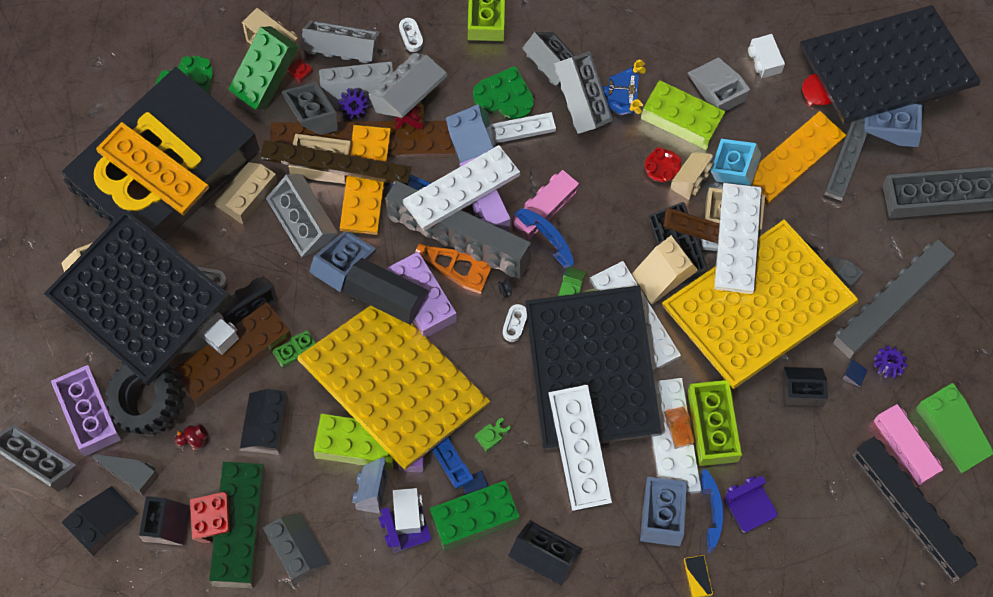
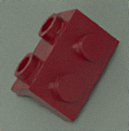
M419 102L403 118L395 116V128L399 130L402 124L406 123L420 130L424 125V105Z

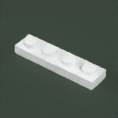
M552 112L491 124L495 143L556 132Z

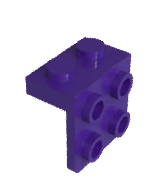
M752 476L745 481L746 484L741 486L737 484L730 487L724 498L744 533L775 519L778 515L763 489L766 484L763 476L758 478Z
M419 506V514H423L421 506ZM388 507L381 509L382 516L378 517L382 529L386 528L388 535L384 537L387 546L392 547L393 553L427 543L431 540L425 517L424 526H420L421 533L397 535L394 511L390 512Z

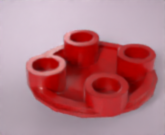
M816 74L808 76L802 85V92L807 103L810 105L831 104Z
M661 147L656 148L654 152L650 153L645 161L646 173L650 178L658 182L673 180L682 168L680 156Z

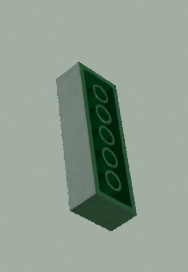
M223 462L219 493L224 492L228 494L230 530L227 533L214 535L209 582L212 586L253 588L266 472L263 464Z

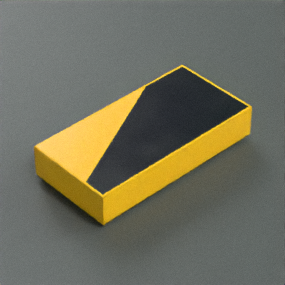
M704 555L684 558L691 596H712L713 592Z

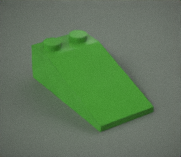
M953 383L924 399L916 407V411L961 473L966 472L993 455V449L966 400Z

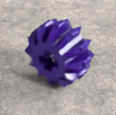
M348 88V94L342 92V98L338 99V103L341 104L339 110L344 111V116L350 114V119H353L354 115H357V118L360 119V112L362 114L367 113L365 108H369V103H367L369 97L364 96L363 90L358 93V88H354V92H351V89ZM355 100L357 104L351 106L352 101Z
M889 345L884 349H879L878 354L874 357L876 361L874 367L880 368L878 374L883 372L885 373V378H888L890 375L892 379L896 378L897 375L901 376L904 373L903 370L907 368L905 363L907 357L902 356L903 350L898 352L897 346H894L891 350Z

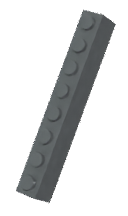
M939 239L934 244L930 242L923 249L924 253L921 256L917 254L910 262L912 265L909 268L905 266L898 273L899 277L896 280L892 278L885 286L887 289L884 292L880 290L873 297L874 301L871 304L866 303L860 311L862 313L858 317L854 315L847 322L849 325L845 329L841 327L834 335L836 339L833 344L849 359L951 262L955 253Z

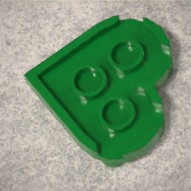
M199 56L183 57L178 68L210 95L213 80V68L210 61ZM171 70L162 71L155 85L161 79H163Z
M516 66L483 79L473 88L474 104H479L490 114L499 112L504 118L520 119L528 117L533 109L534 100Z

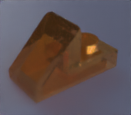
M679 407L664 411L674 448L694 445L695 441L689 424L691 418L685 408Z

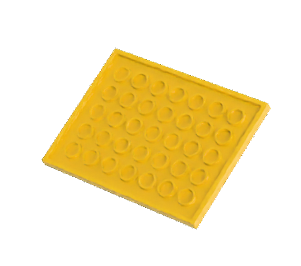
M783 220L758 237L753 294L715 290V266L662 302V306L723 378L727 380L730 386L735 389L858 303V298L797 232Z
M371 305L298 356V361L404 470L490 403V400L429 339L422 336L413 324L409 325Z

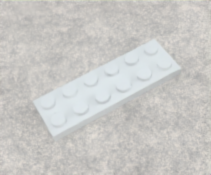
M498 145L403 199V204L423 231L519 177L520 171Z
M723 183L715 290L753 294L761 187Z
M623 261L590 277L593 287L600 291L638 286ZM641 291L651 364L654 372L679 359L681 355Z
M682 378L654 381L662 431L661 436L651 437L657 476L662 479L687 482L686 494L700 493L701 486Z
M588 385L549 392L572 511L612 503Z

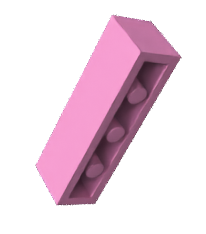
M563 170L559 174H554L549 181L550 183L542 186L538 190L537 195L525 203L524 209L533 211L549 221L579 189V183ZM515 214L512 216V228L527 241L539 231L534 224L526 227Z
M898 404L875 418V424L918 486L935 478L943 471L940 460L933 456L928 443L921 439L917 427L910 423L907 413Z

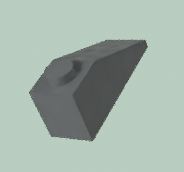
M94 454L92 457L98 465L142 496L158 477L155 473L156 468L148 462L144 464L139 460Z

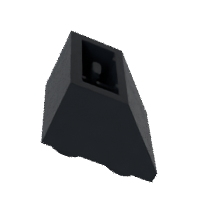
M783 368L784 405H825L828 400V386L823 368Z
M146 496L139 537L143 542L183 546L190 506L167 498Z

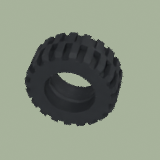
M124 364L120 366V370L116 369L113 373V379H110L108 382L110 386L105 394L108 397V401H105L106 408L110 409L108 414L110 418L114 419L113 423L126 432L144 436H155L157 433L165 432L166 428H171L174 425L173 421L179 419L181 415L179 413L180 409H183L185 404L182 403L183 398H185V391H182L184 384L182 380H179L180 375L168 365L152 381L156 392L155 400L151 408L140 415L136 408L135 398L138 389L144 381Z

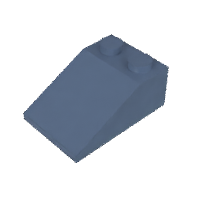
M479 104L446 117L449 134L461 163L478 157L496 147L488 112Z
M912 104L866 117L864 131L899 146L919 147L922 131V105Z
M342 232L314 255L309 272L341 292L345 287V279L351 267L361 258L369 260L375 253L376 248L351 232Z
M379 458L364 465L362 472H358L357 484H359L358 491H354L353 503H355L356 510L380 514L388 477L385 458Z
M647 477L640 541L673 546L681 545L684 536L687 482Z

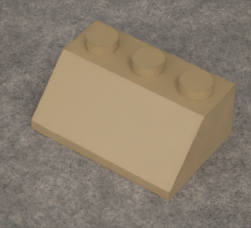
M295 134L293 145L350 155L351 141ZM288 166L290 174H302L304 179L346 184L347 175Z
M248 162L213 204L241 224H244L278 184L276 174L262 164Z

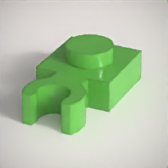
M503 418L496 422L494 428L491 424H488L474 435V438L486 452L502 441L501 434H507L511 430L510 426L504 429L500 427L504 423Z

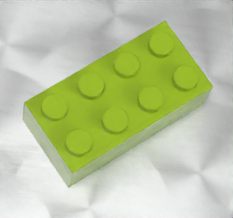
M469 0L468 40L504 41L505 0Z
M659 80L643 107L641 119L707 150L723 121L725 111Z
M727 380L690 384L687 394L699 466L739 462L742 453L730 384Z
M327 414L320 415L313 451L315 458L357 465H366L379 458H385L386 468L394 470L395 460L356 419Z

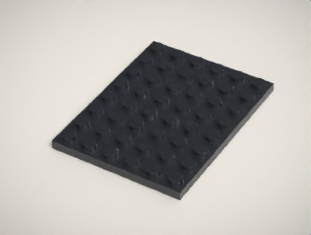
M933 5L800 41L801 50L843 124L980 85L981 81Z
M126 209L44 293L49 300L148 386L231 298L229 293Z
M640 285L525 301L544 451L560 449L549 392L588 385L599 443L662 435Z

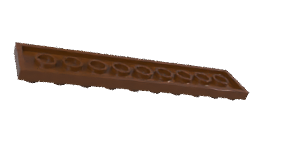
M395 121L337 122V131L323 135L303 127L299 122L271 123L270 141L293 145L295 134L352 141L354 125L391 128L388 157H455V147L449 134L447 121H424V125L420 130L406 123H403L398 130L395 128Z

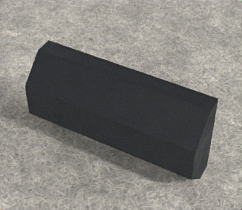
M684 202L668 207L688 214ZM666 209L649 215L648 217L658 245L672 235L698 269L696 273L681 284L695 281L708 272L697 237L665 228Z
M363 258L351 267L345 279L344 287L346 294L409 325L412 324L429 292L427 289Z

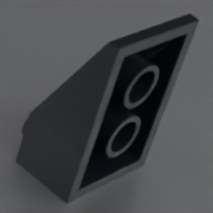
M110 486L76 508L61 523L94 556L139 513Z

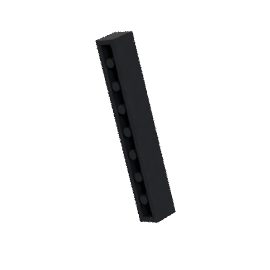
M875 436L858 447L852 456L954 583L978 566L975 556L964 548L962 540L951 532L949 524L939 517L936 508L931 503H928L924 498L923 492L913 485L908 473L901 470L895 457L889 455L885 450L886 448L882 441L877 440Z

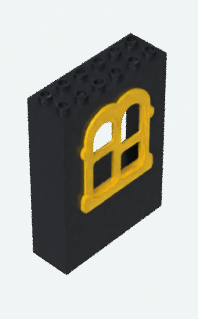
M175 67L61 172L65 177L63 181L69 186L67 187L69 191L75 196L78 194L81 197L80 200L87 207L91 206L94 209V213L100 219L104 217L107 220L108 226L126 209L162 240H165L260 149L256 135L252 130L178 67ZM121 122L139 135L145 130L153 132L162 140V143L157 147L162 152L169 148L172 149L184 160L181 164L184 168L208 184L209 189L185 215L179 213L152 192L144 199L136 200L131 198L127 190L134 179L129 175L117 181L108 178L106 168L110 161L99 154L96 148Z

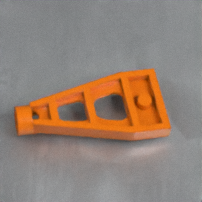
M419 243L416 252L420 253L425 263L461 287L479 294L482 293L492 269L488 263L482 260L477 261L472 256L466 253H459L454 249L430 247ZM439 255L451 257L452 260L449 267L438 264L436 262ZM457 261L471 262L472 266L467 276H462L454 270V265Z

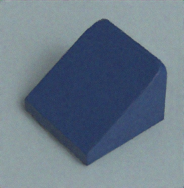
M851 359L842 380L861 387L868 370Z
M479 471L472 474L474 480L463 485L465 494H469L488 487L484 472Z

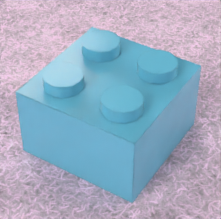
M721 139L711 169L715 181L751 186L761 157L757 144Z

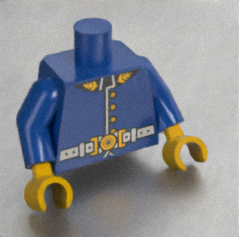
M637 60L634 66L610 76L608 86H602L609 108L619 115L640 114L642 111L639 107L643 106V104L637 99L639 81L637 72L640 74L646 72V69L641 67L645 65L642 60Z

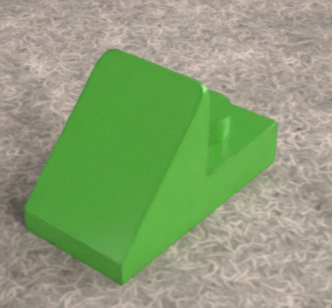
M568 267L563 276L558 296L579 294L586 272Z

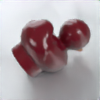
M201 424L197 426L190 425L185 428L184 433L177 431L175 443L180 447L189 443L192 446L191 449L198 450L204 446L205 439L209 437V434Z

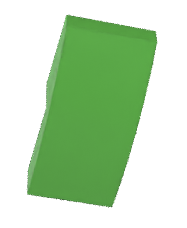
M307 330L292 337L290 342L273 349V355L280 366L284 368L297 361L298 356L316 344V342Z

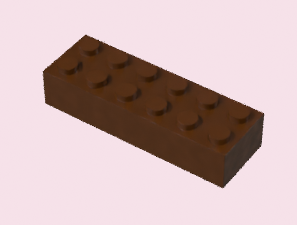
M267 302L234 325L239 339L223 355L208 344L173 369L180 375L179 380L183 381V390L197 407L201 406L273 353V349L285 344L292 338L290 329Z

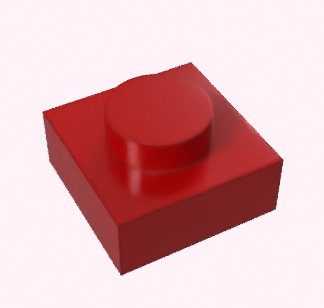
M299 58L287 69V72L301 84L313 73V68Z

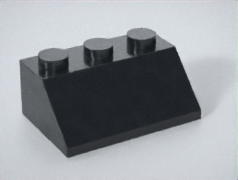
M263 276L252 280L245 288L237 289L230 300L218 311L224 318L223 321L227 324L230 322L235 325L267 302L269 305L277 302L278 299L274 285Z
M264 389L249 393L240 450L279 455L288 405L286 391Z
M529 520L517 536L508 556L515 562L527 566L533 572L539 573L547 577L551 582L562 586L582 552V548Z

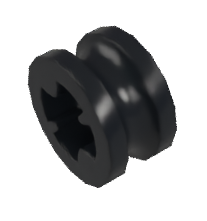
M507 279L503 283L497 282L502 298H505L507 294L509 296L512 295L511 286Z

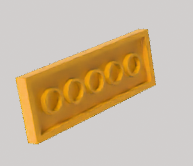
M819 111L758 163L751 186L761 187V195H765V202L769 205L843 141L846 134Z
M122 122L96 148L99 154L182 215H185L209 189L208 184Z
M354 125L350 156L387 162L391 128ZM347 176L340 231L378 235L384 182Z

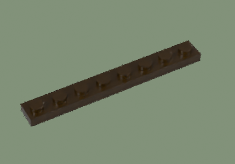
M264 140L260 159L263 161L392 184L399 181L407 186L412 171V166Z

